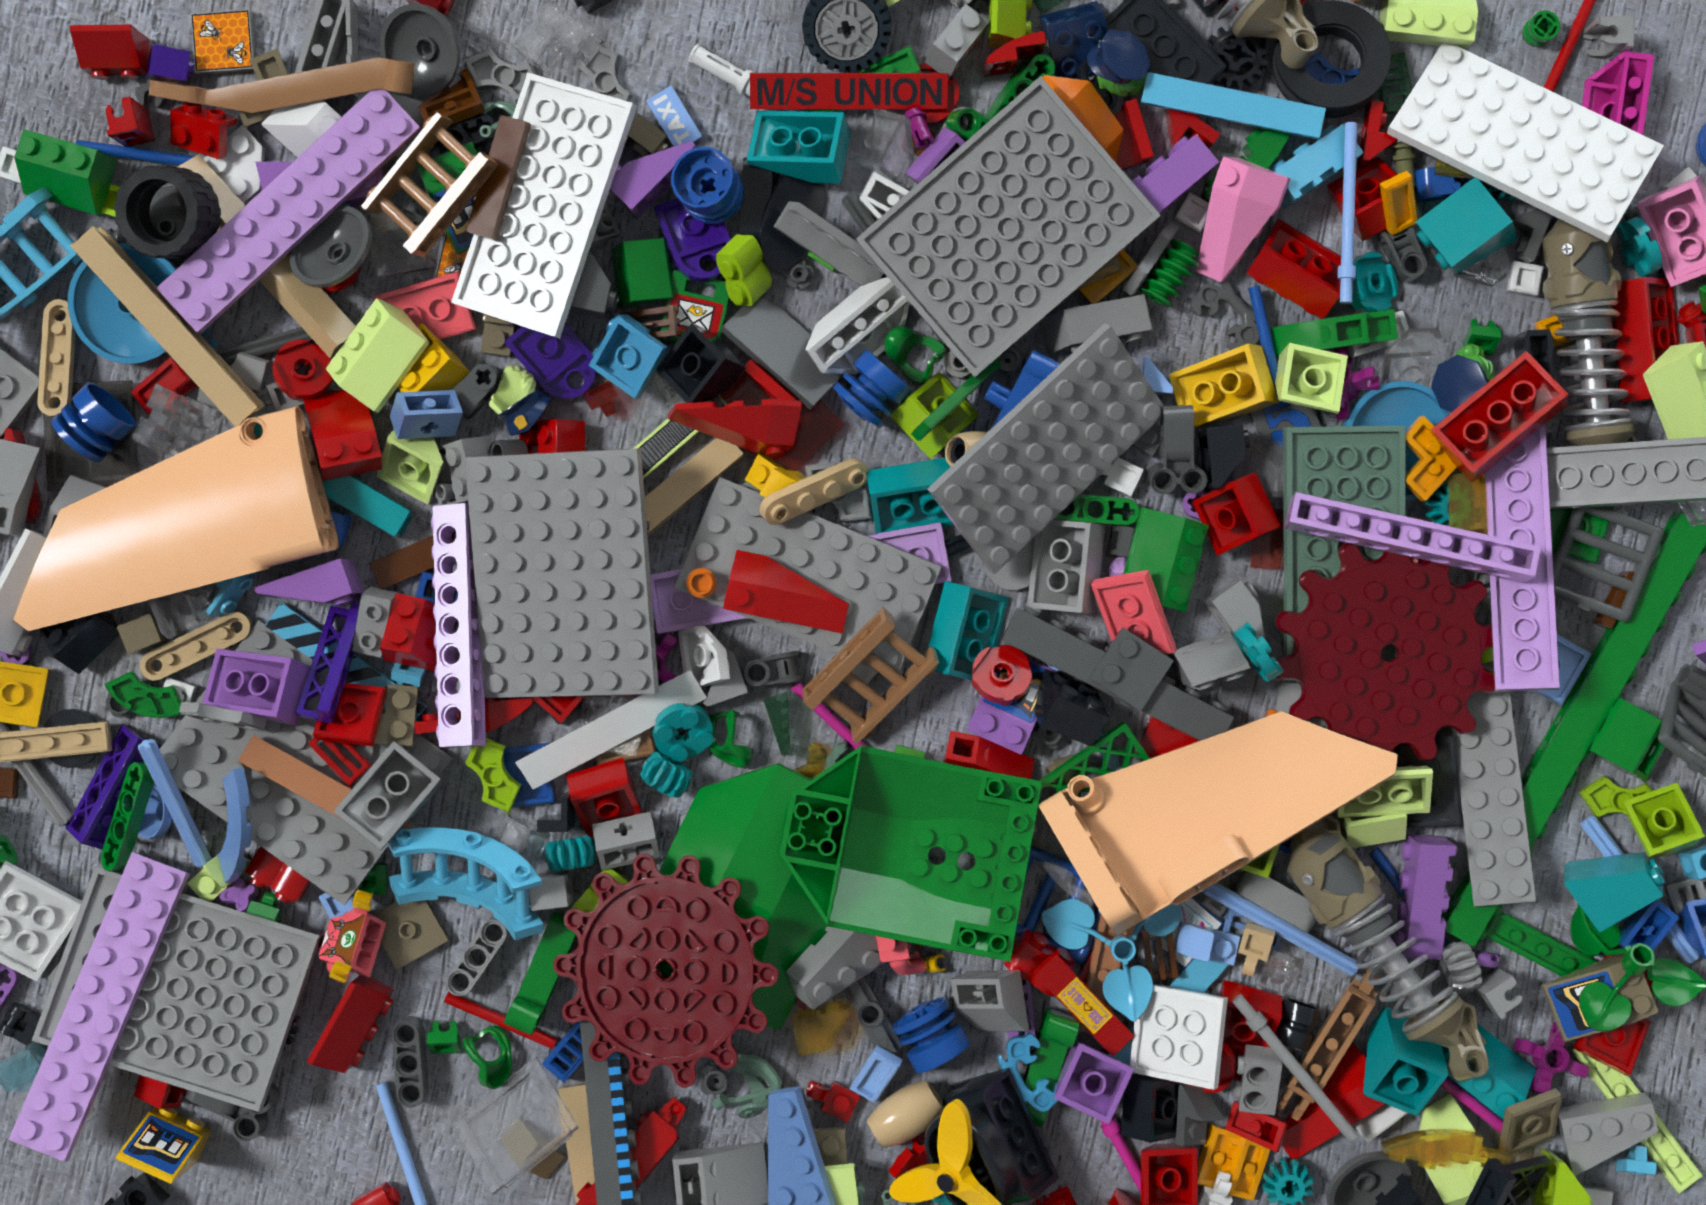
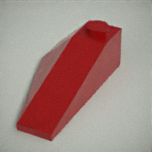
M762 399V405L746 406L743 400L733 401V403L726 404L723 407H717V404L714 402L676 403L668 413V420L754 453L766 454L770 458H779L784 456L794 446L802 405L801 401Z
M1353 1042L1322 1089L1351 1126L1385 1104L1364 1095L1366 1058ZM1310 1102L1298 1121L1291 1118L1295 1107L1285 1119L1288 1126L1281 1145L1291 1159H1297L1341 1131L1316 1102Z

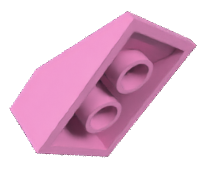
M1701 175L1645 197L1637 203L1643 221L1651 230L1648 232L1651 241L1656 239L1659 245L1662 267L1671 287L1706 274V187Z

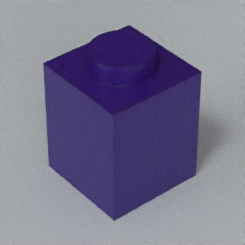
M153 44L149 52L146 79L185 84L187 78L192 79L194 61L189 60L190 51Z

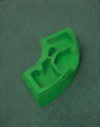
M134 671L104 684L108 692L119 704L139 715L151 718H168L182 715L179 712L182 700L175 685L163 688L151 687L141 681Z

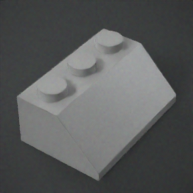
M1052 520L1034 537L1028 607L1096 615L1098 603L1090 584L1094 579L1100 578L1105 525Z

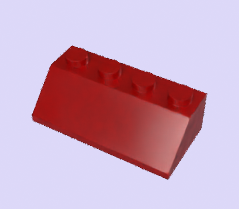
M1644 277L1621 281V290L1618 292L1619 299H1616L1619 302L1613 306L1614 310L1620 313L1619 317L1613 322V329L1622 332V336L1616 339L1617 349L1625 353L1622 358L1616 360L1619 369L1627 372V375L1619 380L1618 389H1625L1630 393L1622 399V402L1653 401L1643 374L1670 346L1679 345L1674 286H1670L1668 279Z
M1525 351L1434 426L1431 432L1450 460L1473 483L1566 407L1569 394Z

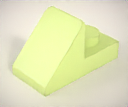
M245 854L244 858H246L247 862L239 878L245 873L251 862ZM217 855L203 866L204 868L187 883L200 899L213 902L223 890L233 884V882L225 883Z

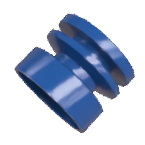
M697 147L685 152L676 161L671 174V185L676 197L695 220L705 224H719L729 220L739 210L744 199V186L737 171L721 151L711 147Z
M865 349L853 363L862 375L857 379L845 373L843 377L852 385L850 389H846L839 382L833 386V389L837 391L842 402L857 416L881 428L885 422L875 413L880 409L887 416L891 417L893 413L885 404L887 399L889 398L901 405L913 389L869 350Z
M87 382L72 398L75 406L66 404L61 409L62 413H58L51 420V423L57 434L72 449L83 457L100 463L107 456L106 452H111L115 447L112 438L122 440L135 427L136 422L129 410L111 393L95 383Z
M946 997L926 1001L913 1007L892 1025L895 1035L903 1034L899 1038L901 1045L916 1044L906 1053L916 1073L929 1071L950 1061L971 1044L961 1024L946 1026L956 1016L953 1010L945 1011L950 1006Z

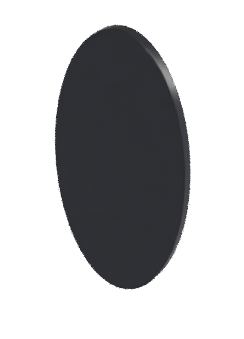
M785 175L773 190L766 204L759 231V245L763 255L762 261L768 269L775 272L787 270L800 261L808 251L773 226L789 201L799 202L822 217L825 204L824 183H811Z

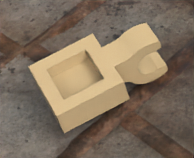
M1249 922L1246 923L1238 953L1247 955L1242 974L1253 977L1258 959L1267 962L1276 931Z

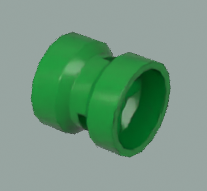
M1543 10L1536 13L1522 28L1524 41L1532 47L1544 46L1558 34L1560 30L1559 18L1551 11Z

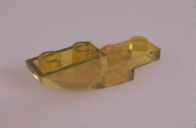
M1427 1129L1409 1132L1381 1142L1380 1147L1385 1154H1388L1387 1158L1401 1163H1406V1158L1418 1161V1166L1433 1170L1436 1169L1437 1165L1446 1167L1448 1155L1451 1156L1450 1160L1457 1163L1469 1164V1160L1481 1162L1482 1168H1484L1487 1160L1497 1158L1503 1165L1509 1164L1511 1161V1156L1506 1151L1482 1146L1483 1137L1479 1133L1457 1129Z

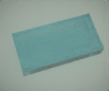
M33 1041L0 1061V1084L7 1093L36 1076L46 1053L40 1043Z

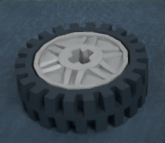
M810 0L804 11L802 22L804 42L808 46L809 53L812 57H816V61L822 65L824 63L827 65V69L832 71L834 68L839 69L840 73H845L846 70H851V73L858 72L859 68L864 70L872 62H877L880 55H883L887 48L892 28L891 15L885 0ZM844 21H848L849 26H852L851 30L846 31L845 26H842Z

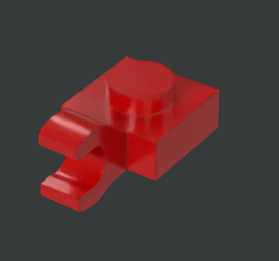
M810 1080L806 1089L807 1096L823 1101L821 1111L847 1123L861 1096L835 1081L832 1082L829 1089Z
M922 1132L913 1138L912 1149L906 1147L896 1158L894 1164L888 1170L894 1178L897 1179L903 1173L913 1168L929 1164L926 1160L927 1154L924 1144L926 1132Z

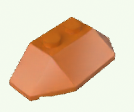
M1044 75L1042 78L1116 162L1124 129L1092 83L1088 80Z

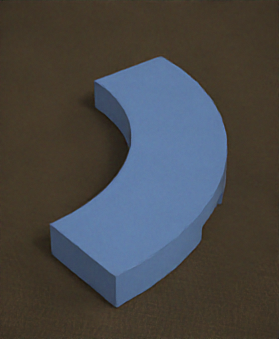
M243 767L232 769L222 779L227 801L228 823L226 839L222 850L217 856L225 883L234 882L239 878L247 862L246 858H244L245 848L251 845L252 824L247 822L246 815L247 806H250L251 802Z

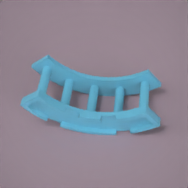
M46 187L29 194L2 219L4 223L0 226V243L6 238L10 241L14 240L44 275L26 288L0 259V277L17 295L0 308V321L21 305L24 309L32 305L39 298L36 293L72 263L77 266L83 261L70 246L74 241L46 211L48 207L45 203L53 197ZM30 217L33 219L37 218L68 252L56 265L52 266L23 233L24 229L21 225Z
M438 827L401 829L388 843L394 858L400 857L401 874L389 876L390 887L399 905L415 901L438 900L439 896L454 897L456 902L478 909L483 906L493 912L494 918L506 927L514 940L543 932V922L538 914L531 910L529 905V889L542 885V880L534 868L521 855L505 844L476 832ZM435 853L436 870L413 872L412 854ZM447 854L467 858L468 873L449 871ZM480 864L497 874V882L481 877Z

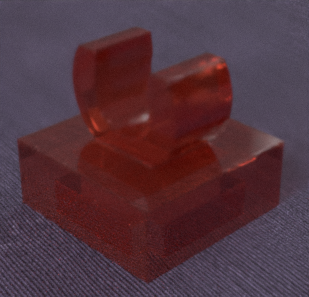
M609 380L584 393L585 400L591 410L600 406L606 417L617 412L611 399L618 395L615 387Z

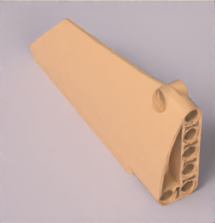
M295 406L258 417L248 418L237 427L60 509L35 563L13 620L27 631H32L270 569L271 566L338 549L339 540L306 420L300 407ZM256 423H259L263 428V434L260 438L254 434Z
M1281 711L1092 779L1085 775L1075 776L1070 780L1068 788L1059 791L1038 804L1102 916L1115 934L1119 936L1168 905H1178L1187 901L1396 774L1398 754L1341 735ZM1083 788H1090L1088 795L1078 797L1079 792Z

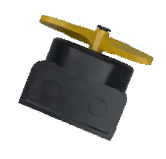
M1009 1067L951 1085L953 1091L947 1093L943 1098V1112L929 1124L925 1133V1150L931 1164L919 1166L903 1173L893 1181L889 1193L893 1199L905 1203L923 1202L945 1193L952 1205H1011L1038 1198L1059 1178Z

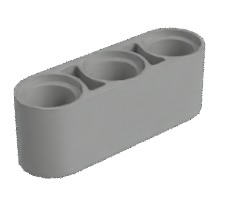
M1244 871L1233 890L1306 933L1310 932L1316 922L1315 917L1309 910L1310 903L1306 897L1269 876L1266 878Z
M492 917L482 925L448 975L446 986L451 994L456 996L468 994L476 986L508 939L510 932L496 918ZM491 924H497L502 928L503 935L501 938H494L490 935L489 926ZM473 949H480L485 953V962L478 963L473 959ZM456 974H464L468 977V987H461L456 983Z

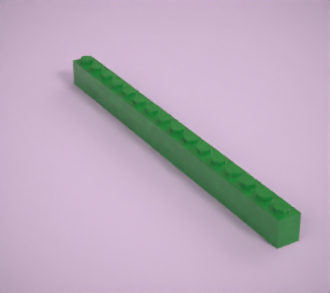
M1684 513L1671 514L1663 528V537L1630 619L1627 622L1616 620L1612 629H1605L1592 655L1521 776L1531 856L1533 853L1531 848L1536 839H1540L1547 830L1548 824L1546 822L1551 813H1555L1561 806L1563 800L1561 795L1565 788H1569L1574 783L1577 777L1576 769L1580 762H1584L1591 753L1590 745L1595 735L1603 727L1610 708L1615 705L1618 698L1622 699V694L1620 693L1625 684H1629L1635 677L1637 672L1635 666L1640 658H1644L1650 651L1652 646L1650 640L1654 633L1659 632L1667 620L1665 614L1669 607L1674 606L1679 600L1682 593L1680 588L1684 581L1689 580L1694 574L1697 567L1695 565L1697 558L1700 554L1702 555L1706 552V526ZM1469 868L1449 901V908L1445 913H1442L1441 918H1444L1446 921L1445 931L1475 947L1477 942L1480 943L1485 938L1488 932L1487 924L1492 916L1498 915L1503 904L1473 907Z

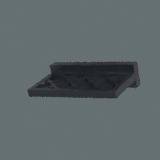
M1546 1155L1503 1165L1497 1158L1488 1159L1465 1205H1529L1551 1160Z

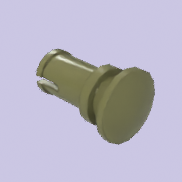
M1403 141L1390 145L1389 149H1395V156H1392V160L1396 161L1397 175L1408 171L1412 175L1413 186H1416L1414 159L1417 158V154H1414L1413 146Z

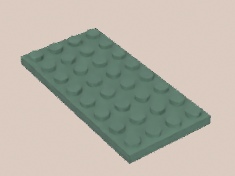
M1405 425L1283 427L1284 525L1289 502L1295 492L1405 516ZM1284 529V611L1301 612L1307 607L1309 602L1307 593L1299 584V577L1304 571L1315 570L1326 578L1333 577L1339 572L1340 560L1338 551L1346 542ZM1358 545L1364 557L1369 560L1380 558L1384 552ZM1284 633V657H1287L1293 652L1295 644L1293 638ZM1387 644L1382 648L1381 656L1385 661H1390L1397 656L1396 648L1393 644Z

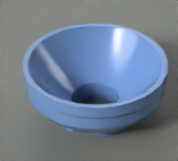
M155 784L153 785L138 835L145 839L163 836L173 824L170 813Z

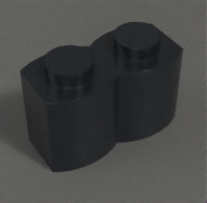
M1549 329L1527 330L1518 334L1514 343L1516 359L1527 351L1555 380V368L1551 361L1554 351V340Z

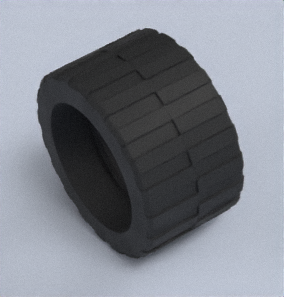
M162 165L145 166L143 169H137L132 172V175L122 182L121 188L118 189L116 203H114L115 222L118 225L122 238L127 241L131 248H134L142 255L150 256L151 258L167 259L191 257L220 227L221 208L219 207L218 196L213 191L212 185L203 176L192 172L190 169ZM167 183L172 184L179 190L184 198L187 211L182 231L169 242L162 239L156 233L150 219V205L153 196Z

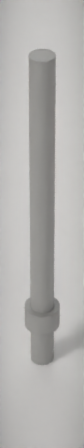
M1242 994L1235 997L1232 1002L1247 1019L1245 1023L1253 1032L1257 1031L1346 1139L1349 1142L1355 1140L1358 1137V1133L1266 1024L1267 1019L1262 1013L1255 1011Z

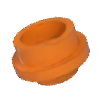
M694 569L686 579L687 590L694 597L706 598L715 591L716 578L708 569Z

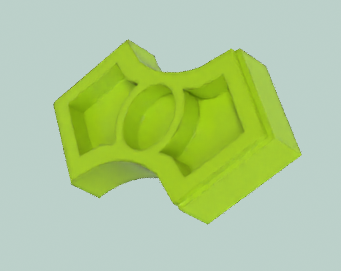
M486 738V746H474L471 748L465 764L473 769L482 781V802L510 813L522 784L516 781L505 767L503 758L505 746Z
M1602 775L1578 791V793L1595 817L1612 812L1628 816L1622 802L1651 792V789L1646 783L1633 788H1621Z

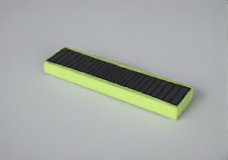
M720 395L705 401L714 402L717 404V407H723L727 404ZM667 418L634 447L641 448L643 480L700 431Z

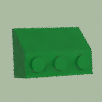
M23 129L14 157L23 193L29 195L46 187L53 195L48 202L100 217L118 159L96 149Z
M1141 507L1123 574L1149 570L1162 607L1186 612L1209 525Z

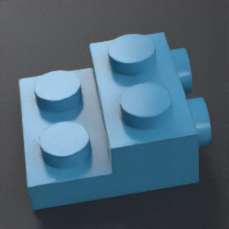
M628 314L616 315L609 321L604 339L594 348L592 352L593 358L589 366L628 395L638 399L644 392L668 347L651 336L649 329Z

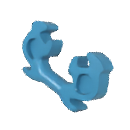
M1030 1032L1026 1035L1011 1037L1006 1046L1007 1059H1004L1000 1053L997 1056L1000 1068H1010L1025 1103L1028 1101L1039 1111H1048L1058 1101L1054 1099L1058 1082H1055L1054 1089L1050 1090L1046 1086L1049 1080L1047 1077H1044L1035 1082L1036 1088L1034 1090H1030L1026 1087L1017 1067L1020 1060L1025 1064H1029L1037 1059L1035 1053H1030V1046L1039 1048L1040 1043L1037 1037Z

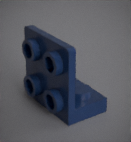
M1097 1L1039 16L1040 25L1047 36L1050 55L1055 64L1054 76L1077 78L1079 66L1087 60L1089 51L1099 44V40H1102L1108 31L1104 10ZM1090 69L1087 75L1093 74L1094 72H1092Z

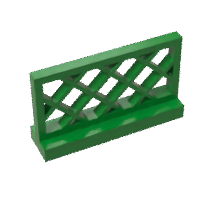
M1122 721L1098 738L1092 747H1085L1039 781H1042L1041 790L1044 787L1055 788L1054 794H1056L1061 789L1068 788V784L1062 782L1064 773L1070 769L1080 770L1079 775H1085L1087 771L1100 773V776L1117 771L1107 769L1110 754L1124 756L1122 769L1129 766L1130 757L1142 758L1143 761L1150 758L1127 724ZM1124 732L1128 738L1126 751L1111 749L1113 739ZM1133 746H1134V748L1136 749L1137 752H1132V747H1133ZM1092 753H1104L1101 768L1087 766L1088 758ZM1083 788L1081 791L1090 792V788Z

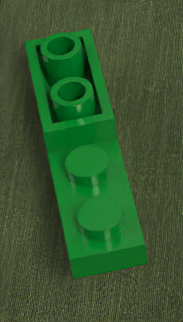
M1258 128L1245 138L1247 144L1243 147L1242 152L1247 159L1243 155L1239 158L1268 169L1281 152L1290 134L1269 129L1262 132ZM1216 175L1204 184L1207 189L1201 196L1208 203L1210 202Z
M1394 309L1271 327L1276 357H1279L1289 343L1320 350H1330L1398 339Z

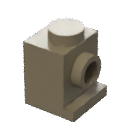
M638 113L632 121L625 145L628 146L632 142L631 148L642 157L668 149L669 145L667 143L669 139L667 134Z

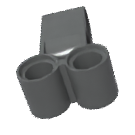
M1193 405L1162 406L1160 462L1153 464L1148 469V482L1158 494H1169L1175 489L1177 484H1181L1188 493H1199L1207 485V475L1201 466L1194 462ZM1191 471H1197L1199 473L1197 481L1191 484L1186 483L1185 476ZM1161 472L1169 473V479L1166 483H1155L1157 474Z
M271 1083L267 1095L268 1103L264 1104L262 1112L250 1110L187 1089L184 1097L192 1103L233 1121L234 1135L239 1140L246 1142L253 1140L264 1132L268 1123L264 1113L277 1104L280 1093L277 1086ZM245 1119H251L255 1123V1131H250L246 1128Z

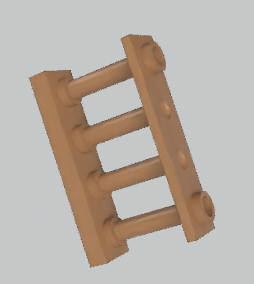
M437 112L424 122L423 130L379 185L373 187L367 193L366 201L361 206L364 210L379 214L383 210L408 234V240L403 246L411 254L421 257L426 256L500 165L491 156L479 152L473 156L446 131L453 121ZM438 140L465 164V170L459 178L454 179L427 154ZM419 163L446 187V194L439 202H434L409 178ZM400 187L427 211V217L418 226L390 201Z
M884 607L802 689L804 704L810 709L814 710L819 704L825 703L852 724L850 729L852 741L855 744H858L863 738L870 737L875 731L876 725L924 677L932 675L939 663L935 648L931 646L922 655L893 632L895 628L893 616ZM881 641L888 642L914 663L903 675L899 674L873 653V649ZM860 662H866L893 683L882 696L852 673L853 669ZM845 682L873 705L860 716L832 694V690L839 683Z

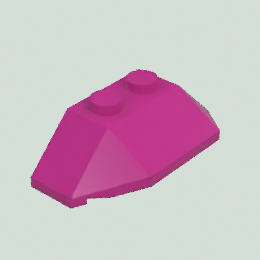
M1623 51L1585 80L1581 106L1643 135L1654 55Z

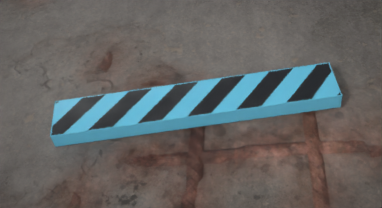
M281 602L265 626L313 660L323 630L287 604ZM337 641L325 647L324 653L328 660L335 655L338 646ZM354 654L345 683L385 687L386 690L388 684L397 685L396 682L357 654ZM420 699L417 702L416 722L428 707Z

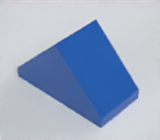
M1657 899L1636 911L1624 921L1619 945L1625 948L1627 945L1632 947L1635 944L1642 943L1654 951L1679 919V916Z

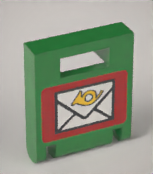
M673 270L672 282L675 298L667 299L666 306L675 305L679 307V312H676L677 318H680V324H677L678 330H681V336L690 324L693 323L713 332L721 340V329L725 323L730 300L725 281L701 282L716 286L713 298L687 292L690 279L685 277L680 271ZM664 314L663 320L669 319L668 314ZM663 326L661 331L670 330L669 326ZM681 336L671 337V343L676 344ZM667 338L659 339V341L666 342Z

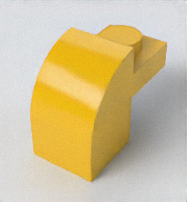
M758 454L745 480L760 490V495L765 498L807 477L799 471L786 470L766 455Z

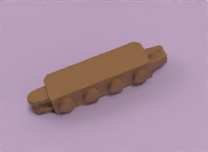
M1370 969L1367 970L1360 982L1354 978L1351 984L1348 983L1310 1043L1308 1051H1305L1299 1061V1064L1321 1090L1326 1085L1376 1003L1375 998L1378 993L1372 990L1375 985L1368 984V977L1372 972ZM1377 974L1373 980L1379 979L1380 976ZM1291 1074L1285 1084L1287 1087L1277 1102L1276 1108L1282 1111L1289 1103L1292 1094L1296 1092L1303 1098L1299 1105L1295 1107L1291 1118L1298 1121L1310 1102L1314 1103L1315 1100L1295 1076Z

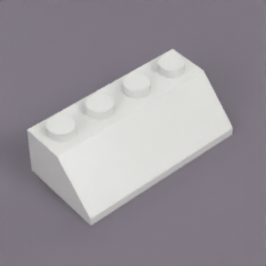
M26 528L0 576V651L16 656L27 650L32 641V636H30L31 631H27L13 619L35 563L47 539L43 534Z

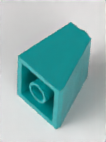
M1476 177L1416 221L1419 230L1416 233L1418 239L1426 248L1431 245L1437 252L1434 256L1437 263L1444 271L1449 268L1454 275L1517 239L1513 221Z
M1645 852L1569 861L1564 864V885L1599 932L1604 931L1664 896L1663 884L1665 881L1661 876L1664 874V871L1655 858L1650 860Z
M1384 1006L1369 1027L1363 1093L1367 1097L1418 1116L1449 1075L1442 1046L1430 1042L1409 1040L1402 1031V1027L1410 1017L1403 1019L1393 1018V1009Z

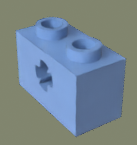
M455 390L397 392L390 419L397 439L451 437L456 435L463 411Z

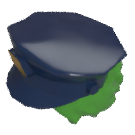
M1108 30L1104 38L1099 40V44L1093 47L1087 55L1088 66L1097 75L1100 89L1106 88L1111 95L1116 94L1121 97L1127 95L1136 96L1143 91L1146 80L1145 73L1151 66L1146 47L1129 31Z
M1471 343L1461 347L1454 357L1439 364L1431 388L1440 408L1453 412L1495 377L1493 364L1484 357V349Z

